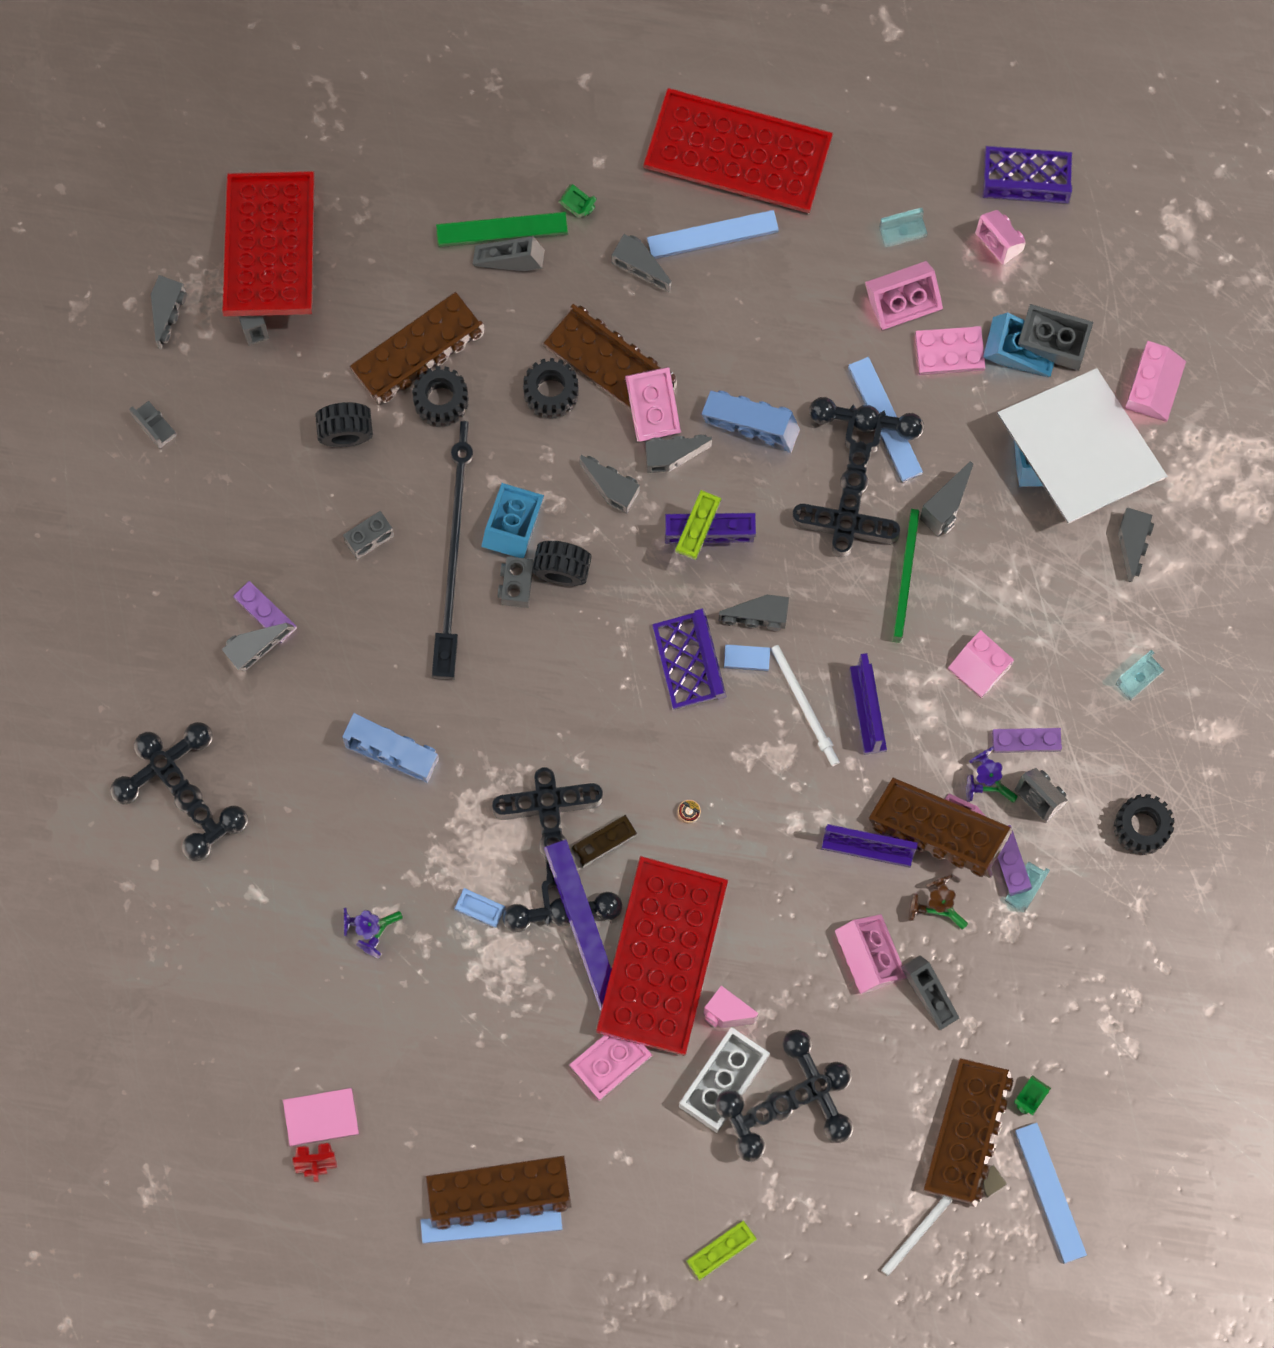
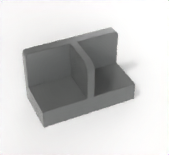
M149 401L137 410L133 406L129 409L132 417L159 449L177 436L176 432L163 418L162 413L157 411Z

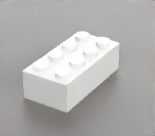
M731 1027L679 1103V1107L718 1133L726 1119L721 1117L716 1111L715 1102L717 1096L725 1090H734L743 1096L770 1053Z

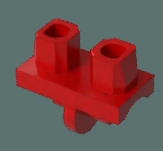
M330 1143L318 1145V1154L310 1155L309 1147H297L295 1157H292L295 1173H304V1177L313 1176L314 1182H319V1175L328 1174L327 1169L337 1168L335 1153L332 1152Z

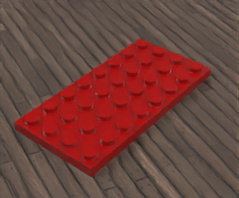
M667 88L643 168L810 214L833 133Z
M314 171L227 173L223 317L312 314Z
M640 856L596 1033L682 1056L686 1055L728 884L727 879Z

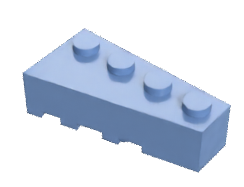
M710 391L702 411V416L708 424L731 432L738 429L740 434L751 439L758 436L765 441V444L774 446L775 443L785 446L784 451L790 453L800 431L790 409L786 407H771L770 404L759 401V403L752 402L744 396L733 397L725 391Z
M353 713L342 736L346 748L428 783L439 760L434 748L427 745L421 746L415 743L413 739L407 736L402 737L391 729L382 727Z

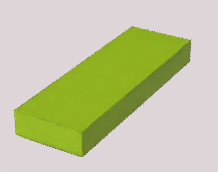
M700 490L675 549L676 553L694 560L697 559L720 505V497Z
M743 1220L686 1262L697 1278L701 1280L755 1242L757 1238Z

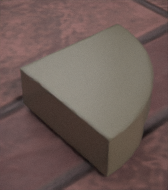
M994 1165L990 1167L987 1180L984 1179L983 1182L987 1198L1007 1185Z

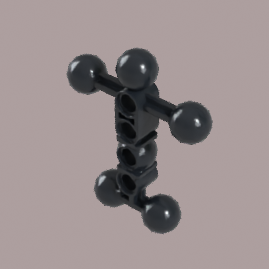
M201 722L190 724L185 730L184 739L166 752L162 751V740L156 733L144 732L139 734L134 742V750L140 758L150 760V764L132 777L122 776L115 779L110 788L111 796L117 803L129 804L137 798L139 788L158 775L174 796L176 807L186 812L194 824L205 831L204 834L193 833L188 835L182 844L184 855L192 861L205 859L210 853L211 844L226 833L237 834L243 831L248 822V816L244 809L239 806H229L221 812L219 822L216 824L209 807L203 801L201 790L197 786L190 784L175 764V761L191 749L202 750L211 743L213 738L212 731L208 725ZM166 759L167 764L164 767H156L158 760ZM172 777H180V782L177 785L169 784ZM186 794H193L194 798L191 802H183V797ZM200 811L207 812V817L204 820L196 819V815Z
M796 1029L787 1033L784 1037L783 1048L788 1056L798 1060L807 1080L786 1091L772 1092L766 1101L750 1108L744 1116L742 1112L745 1104L743 1097L738 1092L725 1090L716 1098V1111L721 1117L730 1120L738 1136L736 1152L745 1161H757L762 1157L765 1150L764 1140L760 1135L751 1132L750 1128L761 1127L774 1120H785L792 1114L793 1110L816 1099L827 1119L824 1125V1132L828 1139L833 1142L842 1143L852 1135V1121L848 1116L839 1114L829 1094L830 1090L841 1091L848 1087L852 1078L851 1070L844 1063L832 1062L826 1066L823 1074H819L809 1053L812 1046L811 1037L802 1030ZM815 1081L821 1084V1091L815 1088ZM796 1090L802 1095L801 1101L796 1099ZM777 1100L782 1103V1111L776 1108ZM757 1110L763 1114L762 1121L758 1120L756 1116Z

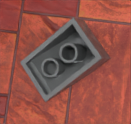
M1030 304L1018 345L1058 365L1079 370L1093 322Z
M971 461L923 505L919 519L938 537L943 532L947 534L955 526L956 514L973 467Z
M1034 768L1021 776L1014 791L1047 822L1067 803L1068 799L1066 798V793L1059 786L1055 787L1050 782L1051 778L1045 771H1039L1037 768Z

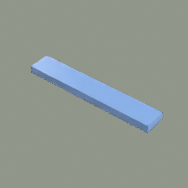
M774 210L650 236L647 237L650 253L655 259L774 234L778 233L779 229Z
M869 357L848 365L865 404L875 407L879 413L885 410L886 416L897 417ZM882 428V441L902 483L922 475L923 471L909 441L902 438L895 430Z
M1038 1123L1015 1130L1064 1264L1087 1256Z
M553 1210L544 1211V1214L539 1216L524 1214L517 1219L497 1218V1221L492 1223L477 1221L470 1226L456 1224L444 1230H439L437 1227L433 1228L431 1218L421 1219L423 1244L562 1230L561 1212L556 1213Z

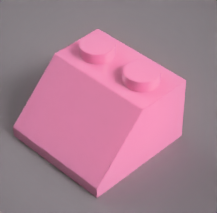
M996 210L980 216L976 234L1002 265L1023 251L1025 238L1020 231H1016L1011 226V221L1005 214L1002 215Z
M980 630L964 647L948 669L982 698L1009 670L1014 659Z
M723 986L718 989L704 1008L705 1021L715 1028L717 1025L721 1028L754 1024L759 1014Z

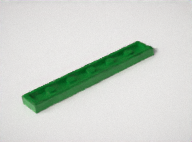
M566 212L436 224L438 247L499 242L531 236L541 238L568 235Z
M911 509L909 515L892 642L896 643L902 641L920 514V511L917 509Z

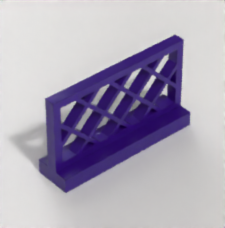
M986 146L983 198L1069 204L1072 194V152ZM990 154H999L1003 159L995 163L990 158ZM1017 155L1021 156L1024 161L1017 165L1011 158ZM1035 157H1042L1046 162L1039 167L1033 159ZM1058 158L1067 159V164L1060 168L1054 161ZM1005 162L1013 167L1007 174L1000 168ZM1027 163L1035 169L1029 175L1021 169ZM1050 165L1057 172L1049 176L1043 169ZM995 170L1002 176L999 180L989 179V174ZM1018 172L1024 179L1014 181L1010 176ZM1039 173L1045 181L1042 183L1035 182L1032 178ZM1061 175L1066 180V184H1057L1054 179Z
M716 513L704 543L754 542V537H756L755 513ZM665 514V544L679 542L690 514Z
M703 608L695 610V613L652 624L674 710L713 699L727 698L707 616ZM693 620L694 628L690 634L680 630L683 622ZM668 626L674 629L668 641L660 636L659 628ZM677 632L688 637L682 648L671 643ZM690 640L699 644V649L695 656L685 651ZM669 645L679 650L674 661L665 657V652ZM683 653L693 658L687 669L677 664ZM696 661L702 663L705 668L700 677L690 672ZM674 667L685 672L679 683L670 677ZM688 674L698 679L692 690L682 685ZM703 682L709 686L711 694L700 696L695 692L700 683ZM679 688L690 693L686 701L677 703L675 695Z
M865 653L860 655L858 665L851 666L849 670L864 755L887 752L873 667L872 663L869 664L868 654Z
M827 824L821 849L910 868L918 843Z

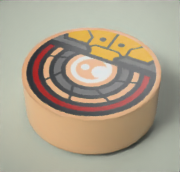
M685 800L679 805L678 816L684 823H694L700 817L701 809L697 802Z

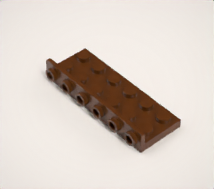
M454 292L351 364L350 369L378 405L383 402L387 403L393 399L395 393L409 388L412 385V381L417 379L422 372L427 374L426 369L443 364L449 355L463 350L466 343L479 339L483 335V331H485L484 324L475 317L457 292Z
M572 304L570 312L546 339L543 346L631 411L625 376L661 369V367L658 366V362L652 357L644 356L636 345H629L625 342L621 334L606 328L607 326L602 320L591 317L583 306ZM670 371L674 391L677 387V379H675L676 376Z
M894 777L869 817L873 830L881 835L886 833L891 835L892 838L917 842L916 850L921 852L924 850L928 851L939 860H949L960 869H963V867L970 869L978 877H992L991 868L1012 833L1010 826Z
M962 1058L959 1059L925 1182L924 1192L969 1203L971 1207H976L977 1201L981 1202L984 1188H981L983 1179L987 1180L990 1166H987L989 1157L993 1158L996 1144H993L995 1135L999 1136L1002 1122H999L1001 1113L1005 1114L1008 1100H1005L1007 1091L1011 1092L1014 1079L1011 1078L1009 1070Z
M564 1156L426 1176L431 1224L433 1228L437 1227L439 1230L448 1229L451 1225L456 1224L470 1226L477 1221L492 1223L497 1221V1218L517 1219L524 1214L539 1216L544 1214V1211L553 1210V1212L559 1213L566 1211L567 1208H571Z

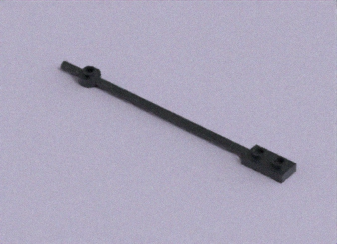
M460 421L459 442L451 449V457L457 464L443 633H435L432 678L455 680L458 634L451 633L465 466L473 459V449L467 443L468 421ZM464 452L466 456L461 458L458 456L459 453Z

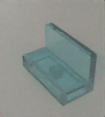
M923 208L881 218L879 230L885 248L927 237L928 233L923 221Z
M1152 650L1120 676L1115 684L1130 701L1164 672V669L1153 658L1154 652Z
M1030 862L1027 863L1025 868L1032 890L1010 896L1009 893L1005 899V902L1023 913L1050 871L1047 868L1044 871Z

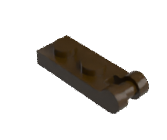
M624 815L576 843L571 849L574 854H578L582 867H586L598 858L636 837L637 832L627 816ZM590 845L594 852L588 855L585 848Z

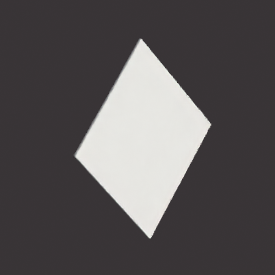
M1097 368L997 412L1067 523L1075 521L1167 477V474Z

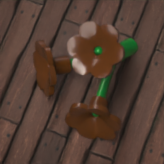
M952 874L926 885L927 888H938V890H933L930 893L931 899L928 902L930 908H927V905L919 904L918 894L913 895L909 911V921H913L917 913H931L949 917L961 929L966 928L968 922L953 909L956 893L953 890H949L946 886L947 881L953 877Z

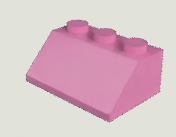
M927 261L865 282L871 306L882 330L943 309L935 270Z
M1147 341L1125 409L1167 422L1186 361L1169 347Z
M882 914L853 920L835 930L838 942L844 952L846 962L850 967L860 994L875 991L906 978L901 968L903 965Z

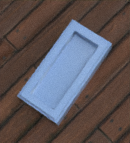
M725 645L724 668L769 671L770 648Z
M464 888L454 909L497 928L506 907Z

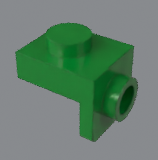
M571 184L559 200V203L577 218L592 213L597 198L595 196H587L574 184Z
M1032 1075L1016 1097L1014 1103L1024 1114L1034 1115L1051 1088Z

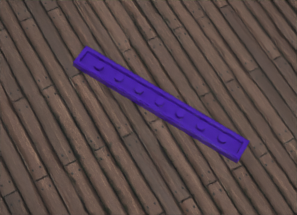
M563 840L544 847L601 1012L611 966L568 842Z

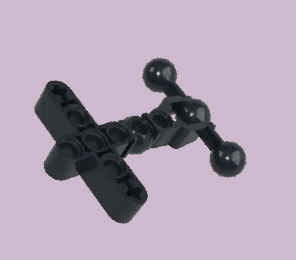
M827 397L815 399L809 407V414L816 423L828 424L834 419L848 422L845 445L849 448V461L847 470L840 479L842 496L839 510L799 504L793 510V523L799 528L834 534L832 551L838 557H846L850 554L854 538L884 544L896 543L900 536L899 524L894 520L859 514L860 499L868 486L867 466L871 453L878 450L882 428L895 430L906 440H915L924 431L922 418L915 413H906L897 418L886 416L885 410L879 413L871 405H862L857 409L852 405L848 409L837 407ZM854 425L862 432L875 430L873 442L865 444L863 441L856 442V440L852 439ZM855 457H862L864 463L857 465L853 462V459ZM851 478H858L860 484L853 486L848 481ZM847 499H854L856 501V505L853 507H848L845 505L844 501ZM801 512L805 513L804 520L800 519ZM812 514H815L814 522H811ZM821 516H827L830 518V522L822 524L818 519ZM849 520L852 522V526L850 528H843L840 522ZM871 524L874 530L872 532H865L862 526ZM878 526H881L880 534H877ZM889 528L893 529L892 536L887 535ZM839 541H845L848 547L841 550L836 544Z
M542 767L535 773V791L500 795L493 800V813L500 820L539 815L542 830L539 849L545 857L547 880L542 883L544 908L529 910L522 904L510 905L503 913V923L508 930L521 932L527 929L530 923L545 921L547 926L551 922L558 926L570 924L562 899H555L550 904L548 890L553 888V886L557 887L544 847L551 841L560 842L567 840L562 834L561 812L591 809L601 805L603 791L598 784L588 783L556 788L554 772L547 767ZM545 775L549 776L551 781L547 784H542L539 782V778ZM590 792H594L596 795L594 800L591 799ZM580 793H583L582 802H580ZM572 794L576 797V800L573 803H567L564 800L565 796ZM546 797L554 800L550 806H545L541 802ZM528 800L531 802V806L527 809H522L519 806L521 801ZM512 802H515V809H516V810H514V811H513V807H512ZM500 804H505V811H501ZM548 819H553L557 822L553 828L546 827L544 823ZM613 892L600 893L595 901L588 902L592 914H596L604 920L615 919L622 910L621 899Z

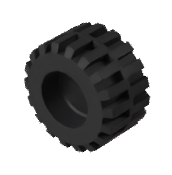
M550 358V361L546 362L545 359H541V364L538 365L537 362L532 364L533 369L529 368L526 372L527 376H524L523 390L525 402H528L530 410L534 409L536 415L542 413L543 418H548V415H552V419L557 418V414H560L562 417L566 415V410L570 412L573 409V404L576 405L579 388L576 372L574 370L571 371V366L568 363L564 365L563 360L559 359L558 362H555V358ZM556 380L564 386V389L559 395L548 397L541 394L538 387L544 381Z
M435 366L436 370L426 369L427 374L422 372L419 375L420 380H415V388L412 390L414 406L417 414H420V418L423 421L427 419L428 424L432 425L435 422L437 427H441V423L449 426L451 425L450 421L453 420L454 423L459 421L458 417H463L465 409L468 408L467 385L464 383V378L461 375L458 376L456 370L450 372L449 367L445 366L444 370H442L440 366ZM438 388H446L454 394L453 398L444 405H436L428 400L429 394Z
M353 402L335 403L325 406L315 413L317 439L321 444L331 447H350L362 444L373 436L371 410L366 405Z
M543 541L537 545L532 572L539 578L554 584L564 586L583 585L587 581L592 556L587 550L571 543Z
M1139 794L1135 798L1131 797L1122 805L1114 821V826L1116 827L1114 832L1115 836H1119L1118 842L1120 844L1124 843V848L1127 851L1132 849L1134 854L1142 852V855H1147L1149 852L1155 853L1166 844L1173 833V824L1175 822L1174 818H1171L1173 812L1171 809L1168 810L1166 808L1168 804L1165 801L1161 803L1159 802V797L1151 798V794H1146L1144 797ZM1140 813L1149 815L1156 823V832L1150 836L1137 833L1132 826V817Z

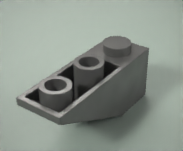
M160 275L152 290L151 302L155 341L158 348L162 349L163 344L169 341L171 335L169 330L171 325L175 324L178 320V309L180 304L183 305L185 303L187 292L183 283Z
M700 434L695 435L694 438H685L684 436H675L669 440H663L659 437L651 438L650 441H646L645 445L647 473L670 472L712 447V437Z
M581 455V467L607 504L627 514L640 492V485L637 484L638 481L630 476L625 478L618 474V471L611 466L604 467L598 464L599 461L591 456L585 457Z
M1127 507L1121 521L1118 537L1128 581L1132 582L1135 576L1139 577L1143 564L1139 563L1141 555L1145 556L1148 548V543H1145L1146 536H1151L1154 523L1151 522V514Z
M764 595L720 611L719 620L727 625L743 623L750 628H757L759 625L766 626L769 630L779 631L781 628L785 629L789 597Z

